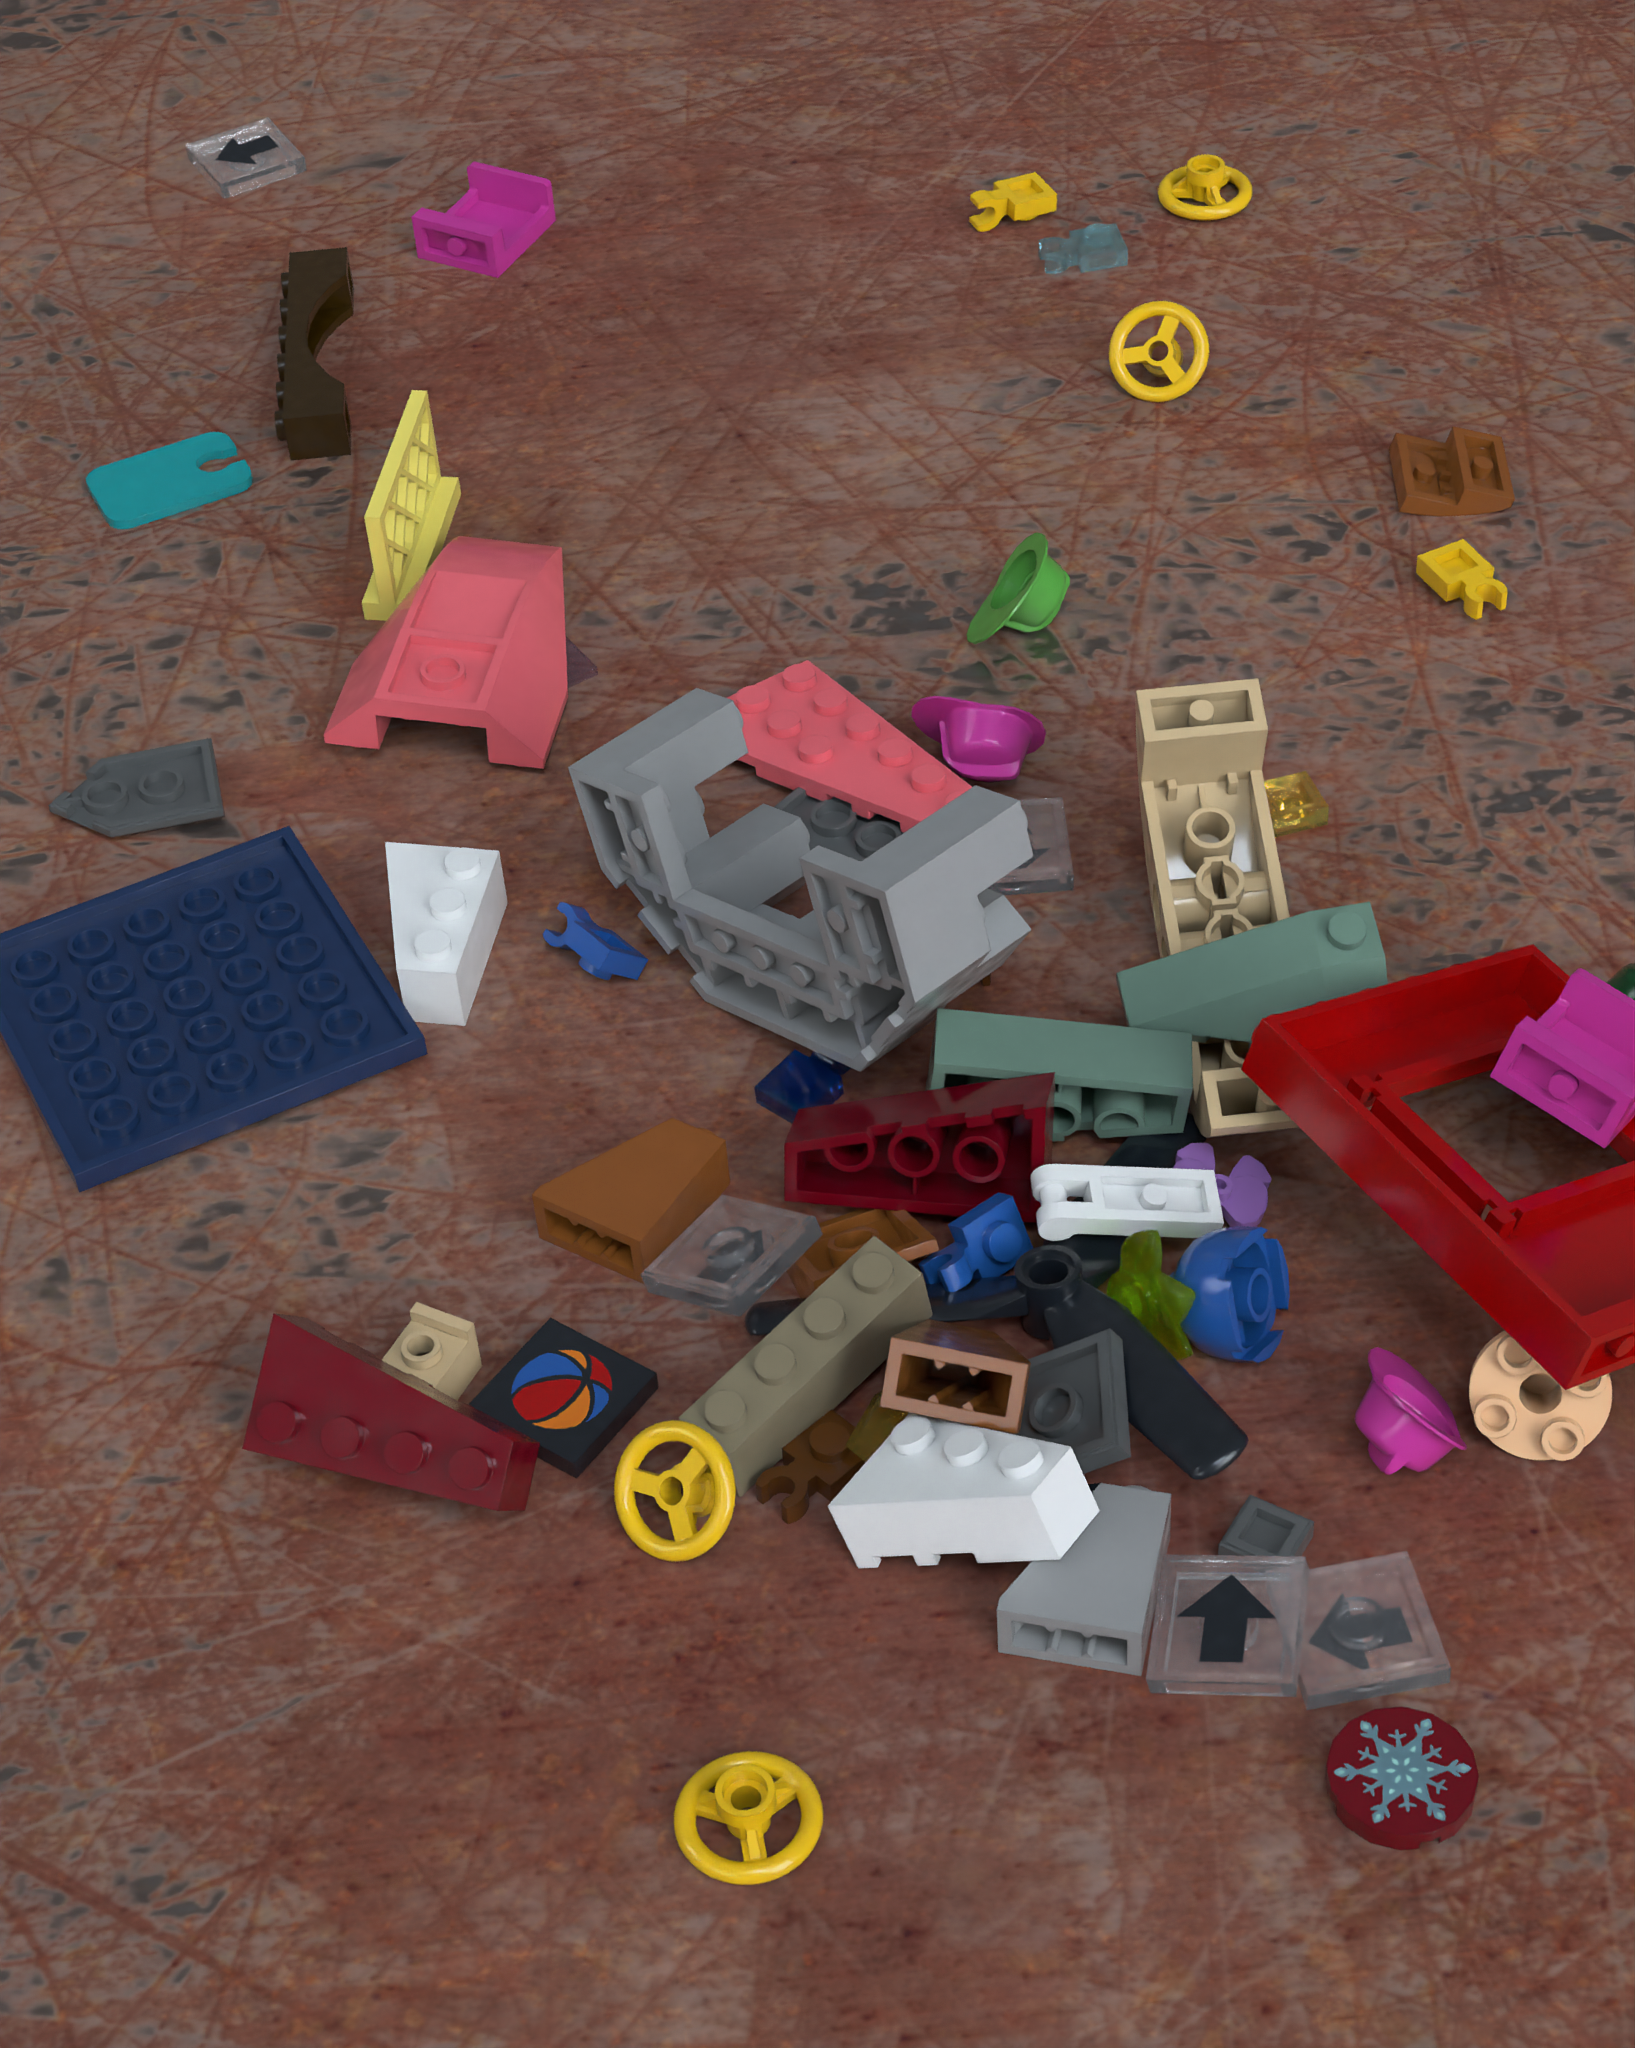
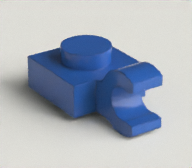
M565 902L559 903L557 909L567 917V928L564 933L545 929L542 935L549 945L575 951L581 956L578 964L587 972L601 979L610 980L614 974L638 980L649 960L614 931L598 926L583 907Z
M998 1192L949 1223L948 1227L955 1242L929 1255L918 1265L926 1284L942 1282L944 1289L949 1293L960 1290L972 1279L999 1277L1013 1268L1021 1255L1033 1249L1013 1196Z

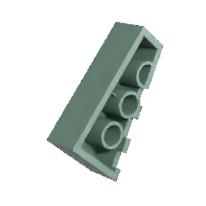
M937 1008L925 1091L1055 1072L1053 1142L1065 1141V1136L1075 1131L1094 1129L1099 1138L1183 1133L1193 1090L1192 1033Z

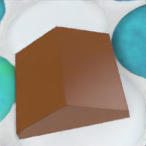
M862 1208L773 1239L775 1251L800 1298H808L873 1236L880 1239L910 1264L939 1251L936 1238L906 1210L893 1211Z

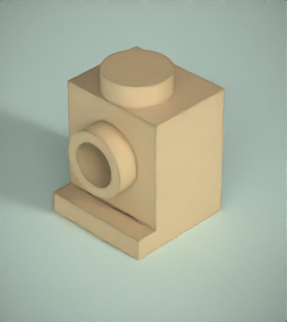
M416 1302L410 1310L411 1321L383 1357L382 1361L433 1385V1388L458 1400L482 1367L474 1323Z

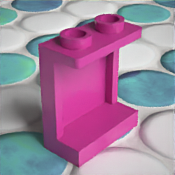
M474 161L467 167L468 192L446 213L421 207L411 217L417 255L420 259L499 278L556 221L552 185L550 180Z
M1578 968L1570 976L1558 1000L1537 1021L1526 1016L1516 1025L1490 1077L1605 1149L1635 1116V1000L1588 971Z

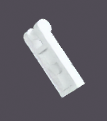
M1046 1164L1038 1167L1031 1174L1030 1180L1033 1197L1041 1202V1207L1036 1212L1038 1233L1046 1240L1060 1241L1070 1238L1074 1234L1199 1238L1211 1231L1222 1228L1224 1225L1214 1170ZM1069 1196L1083 1197L1084 1202L1067 1201V1198Z

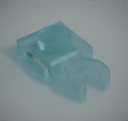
M1097 223L1083 229L1070 230L1069 239L1047 237L1038 240L1039 259L1044 260L1045 272L1048 274L1060 273L1067 270L1070 266L1078 265L1081 273L1128 265V248L1116 223L1108 225Z

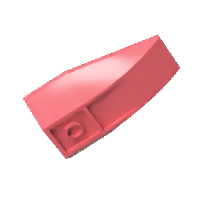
M457 536L449 542L352 664L325 730V743L356 748L380 749L392 717L405 720L486 728L489 763L544 769L568 699L562 547Z

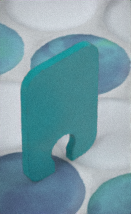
M209 432L93 469L87 475L86 483L90 495L107 524L116 529H129L246 491L252 485L253 478L251 469L245 459L231 463L219 471L206 472L199 469L207 461L226 459L238 455L235 444L227 434Z

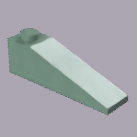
M1370 902L1308 911L1116 973V982L1127 1027L1192 1033V1041L1202 1043L1210 1038L1249 1042L1248 1048H1250L1252 1043V1033L1262 1018L1313 1005L1319 1001H1327L1360 992L1366 988H1375L1388 984L1385 953Z

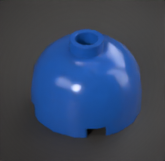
M1234 1226L1220 1228L1195 1239L1179 1259L1175 1271L1168 1278L1166 1300L1169 1308L1174 1313L1176 1323L1188 1342L1207 1355L1232 1362L1260 1363L1271 1357L1281 1341L1284 1330H1270L1275 1321L1276 1309L1288 1310L1289 1307L1288 1267L1281 1244L1277 1239L1264 1238L1263 1234L1268 1230L1263 1227Z

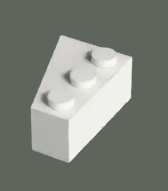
M385 842L396 970L403 1004L415 1022L465 1026L508 903L500 852L498 850Z
M909 1413L902 1422L895 1426L889 1437L828 1505L858 1568H878L881 1562L880 1557L913 1555L917 1566L938 1565L941 1558L940 1554L973 1553L977 1563L1060 1560L1100 1511L1071 1446L915 1413Z

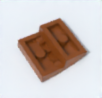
M1452 426L1445 443L1395 433L1389 447V454L1399 512L1437 517L1467 516L1492 513L1512 507L1515 497L1501 436Z

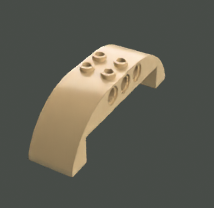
M1259 679L1136 690V747L1141 820L1150 897L1160 958L1289 918L1290 915L1262 772L1268 726ZM1210 1038L1204 1043L1192 1041L1193 1090L1189 1107L1195 1124L1200 1133L1206 1138L1300 1128L1241 1070L1249 1051V1042Z

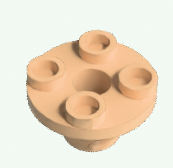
M1504 1330L1484 1346L1472 1367L1469 1381V1399L1476 1427L1499 1448L1521 1458L1531 1460L1555 1459L1559 1461L1573 1459L1600 1433L1607 1421L1612 1404L1610 1374L1608 1373L1565 1390Z

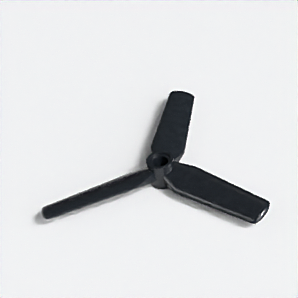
M1188 1112L1183 1133L1128 1136L1103 1166L1173 1168L1176 1164L1175 1156L1178 1150L1191 1143H1204L1207 1138L1200 1133L1193 1115ZM1075 1197L1072 1202H1084L1083 1197ZM1074 1234L1070 1238L1060 1241L1045 1239L1043 1246L1033 1248L1019 1257L1014 1267L1015 1275L972 1279L966 1286L956 1292L946 1291L942 1282L925 1284L933 1314L929 1319L952 1323L1020 1316L1024 1330L1036 1338L1050 1340L1053 1349L1107 1329L1113 1330L1123 1340L1129 1423L1191 1478L1204 1480L1218 1474L1239 1458L1249 1441L1246 1433L1125 1305L1097 1289L1124 1265L1142 1236ZM806 1298L753 1304L745 1316L747 1332L751 1336H767Z

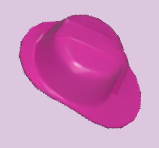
M943 696L921 698L912 707L911 717L916 726L928 737L942 744L943 759L950 769L962 777L975 781L999 782L1015 779L1020 773L1025 756L1035 752L1045 741L1046 730L1042 722L1031 713L1016 707L981 704Z
M1379 1347L1370 1349L1368 1351V1362L1373 1379L1356 1411L1354 1420L1359 1430L1369 1440V1456L1380 1471L1386 1475H1391L1404 1466L1412 1471L1423 1472L1430 1469L1454 1447L1466 1450L1467 1446L1460 1437L1454 1415L1436 1388L1415 1368L1392 1352Z

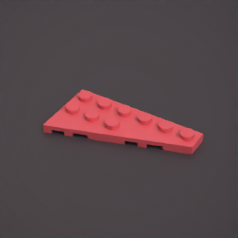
M809 660L791 665L784 671L755 685L746 686L737 693L727 697L734 701L742 715V732L748 749V753L737 760L755 766L756 776L792 790L800 787L806 791L807 796L820 801L832 799L833 797L851 803L853 812L867 819H871L874 815L879 814L900 822V831L903 833L972 788L971 785Z

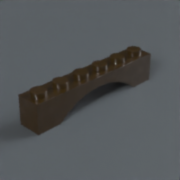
M347 247L290 252L289 272L281 273L284 299H280V314L283 326L278 328L281 354H277L280 382H276V396L279 411H275L278 441H287L291 461L351 455L352 425L344 384L329 375L316 362V358L329 336L338 326L354 315V284Z

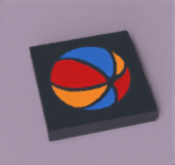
M550 1318L468 1405L540 1442L537 1457L577 1479L654 1394L659 1386L656 1372Z

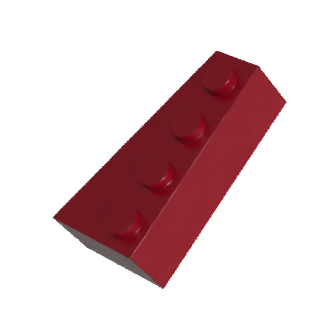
M1055 1072L798 1109L784 1143V1201L962 1216L999 1192L1013 1196L1023 1222L1037 1223L1036 1212L1041 1207V1202L1033 1197L1030 1178L1032 1172L1038 1167L1052 1164Z
M273 1313L242 1449L491 1510L525 1511L540 1442L467 1403L453 1399L433 1388V1385L393 1367L378 1359L375 1354L354 1343L346 1342L305 1317Z

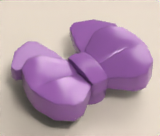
M1191 1143L1177 1151L1175 1156L1176 1164L1173 1168L1214 1170L1215 1173L1214 1150L1209 1143ZM1247 1155L1239 1160L1229 1177L1223 1174H1215L1222 1214L1230 1227H1257L1262 1221L1268 1203L1267 1189L1272 1178L1264 1164Z

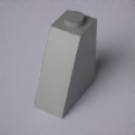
M1100 1483L1092 1492L1100 1511L1060 1560L1032 1561L1000 1597L997 1607L998 1652L1137 1676L1142 1675L1170 1541L1171 1494L1151 1491L1148 1488L1137 1485L1119 1486Z

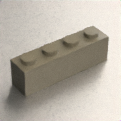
M873 1236L679 1417L680 1421L695 1424L709 1432L722 1446L733 1469L736 1495L739 1497L744 1495L756 1483L758 1477L764 1471L772 1468L783 1458L782 1448L831 1409L833 1410L888 1358L892 1336L929 1319L933 1315L923 1274L880 1239Z

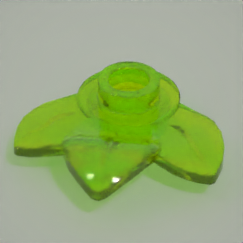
M1151 1229L1138 1231L1126 1238L1121 1246L1120 1271L1110 1277L1107 1295L1125 1305L1177 1361L1192 1356L1193 1352L1180 1324L1185 1320L1196 1298L1195 1292L1190 1287L1161 1271L1162 1244L1159 1232Z

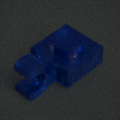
M794 1049L754 1087L756 1103L792 1124L798 1109L829 1105L838 1100L844 1094L843 1080L840 1075L845 1074L851 1067L816 1051H813L812 1055L808 1057Z

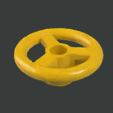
M1209 154L1192 157L1188 160L1186 166L1179 167L1168 173L1162 179L1158 188L1159 200L1168 211L1183 218L1202 221L1222 219L1240 212L1248 205L1253 193L1251 182L1242 172L1226 166L1220 157ZM1230 182L1237 187L1238 194L1227 202L1221 197L1220 189ZM1177 198H1193L1196 201L1205 202L1208 206L1190 205Z
M1152 301L1132 309L1115 327L1109 344L1110 368L1118 384L1130 395L1148 402L1170 401L1190 391L1202 377L1209 358L1208 336L1201 321L1186 307L1169 301ZM1164 316L1157 335L1151 337L1144 346L1124 349L1129 333L1137 324L1150 317ZM1180 323L1187 328L1194 344L1193 361L1186 373L1181 368L1183 351L1174 339ZM1156 347H1168V354L1165 359L1161 361L1152 360V352ZM1142 363L1149 373L1156 377H1168L1173 384L1164 387L1144 385L1129 373L1126 365Z
M669 1420L645 1428L625 1448L617 1466L614 1481V1498L617 1514L630 1539L641 1550L655 1558L680 1562L691 1560L704 1554L721 1539L729 1526L734 1511L736 1499L735 1478L726 1452L709 1432L689 1422ZM678 1441L693 1447L684 1460L675 1465L671 1470L656 1474L639 1469L645 1456L659 1444ZM681 1483L683 1486V1497L681 1494ZM635 1492L655 1497L657 1504L668 1512L675 1540H668L658 1536L645 1524L636 1505ZM710 1514L705 1525L697 1531V1517H704Z
M737 1752L709 1762L687 1781L676 1802L673 1820L674 1832L678 1845L685 1857L705 1875L729 1884H761L788 1874L810 1855L822 1830L823 1805L819 1792L811 1778L793 1762L766 1752ZM715 1786V1792H709ZM797 1798L801 1811L798 1831L785 1848L767 1858L763 1834L770 1827L771 1816ZM752 1807V1809L749 1810H741L743 1808ZM696 1815L727 1824L731 1834L741 1840L744 1862L729 1860L711 1851L698 1834Z

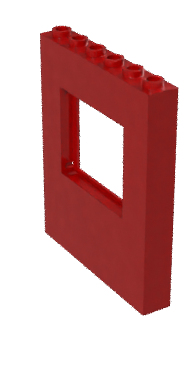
M1534 944L1262 1018L1252 1033V1043L1241 1070L1565 1390L1635 1363V1116L1608 1144L1628 1163L1508 1202L1400 1098L1494 1069L1516 1025L1526 1016L1537 1021L1558 1000L1570 978L1569 975ZM1488 1204L1493 1210L1489 1211L1485 1221H1483L1482 1213Z

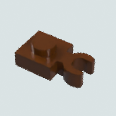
M831 1409L782 1448L784 1466L769 1468L758 1477L755 1483L757 1500L764 1504L778 1493L790 1494L781 1502L782 1520L785 1523H794L806 1514L809 1508V1498L816 1492H819L831 1502L874 1454L879 1445Z

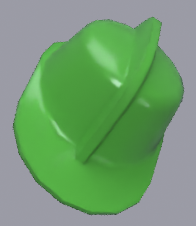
M1036 532L1028 536L1011 554L996 585L969 625L967 631L969 643L977 644L985 641L1002 626L1024 633L1038 631L1050 624L1055 618L1070 585V577L1047 554L1048 541L1044 534Z

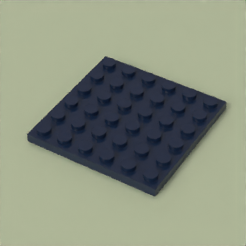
M290 826L0 933V1038L79 1193L428 1054L424 1035Z

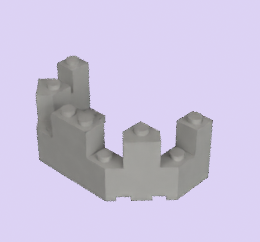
M695 688L568 767L602 872L616 889L624 884H627L645 907L637 915L668 955L678 949L697 973L689 982L701 997L714 1006L860 1072L934 1021L937 1008H944L950 1001L1002 966L1032 930L1003 894L988 889V887L1033 857L1027 831L1028 820L1021 807L1020 800L975 785L862 861L855 860L819 845L810 850V835L801 817L764 803L714 836L709 837L703 817L705 812L704 803L699 793L695 790V786L747 754L748 749L742 732L743 718L734 701L699 688ZM805 883L807 884L813 911L799 919L772 908V906L804 886Z

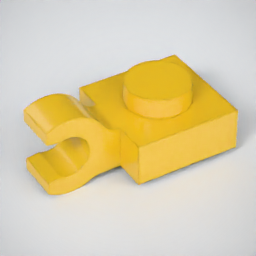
M1036 172L993 182L992 191L979 190L970 195V201L978 209H986L979 215L969 217V222L977 231L985 232L996 227L1005 215H1009L1014 221L1032 220L1038 215L1056 211L1057 193Z

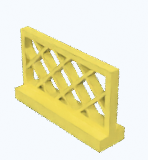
M424 390L411 391L364 516L374 569L362 601L365 620L387 621L440 554L461 496L459 477L441 476L428 392Z

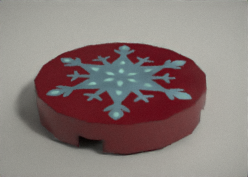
M1403 1706L1373 1709L1350 1720L1332 1740L1325 1770L1327 1793L1330 1794L1331 1800L1336 1805L1335 1812L1344 1825L1372 1844L1396 1850L1419 1849L1420 1842H1430L1439 1837L1438 1843L1454 1836L1472 1815L1479 1781L1474 1752L1456 1728L1432 1713Z

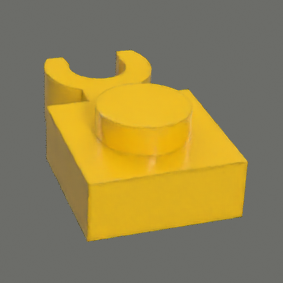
M1464 539L1417 556L1416 573L1446 602L1460 597L1464 601L1463 609L1469 617L1476 620L1482 618L1483 601L1494 604L1500 611L1506 609L1507 587L1501 581L1493 579L1494 567Z

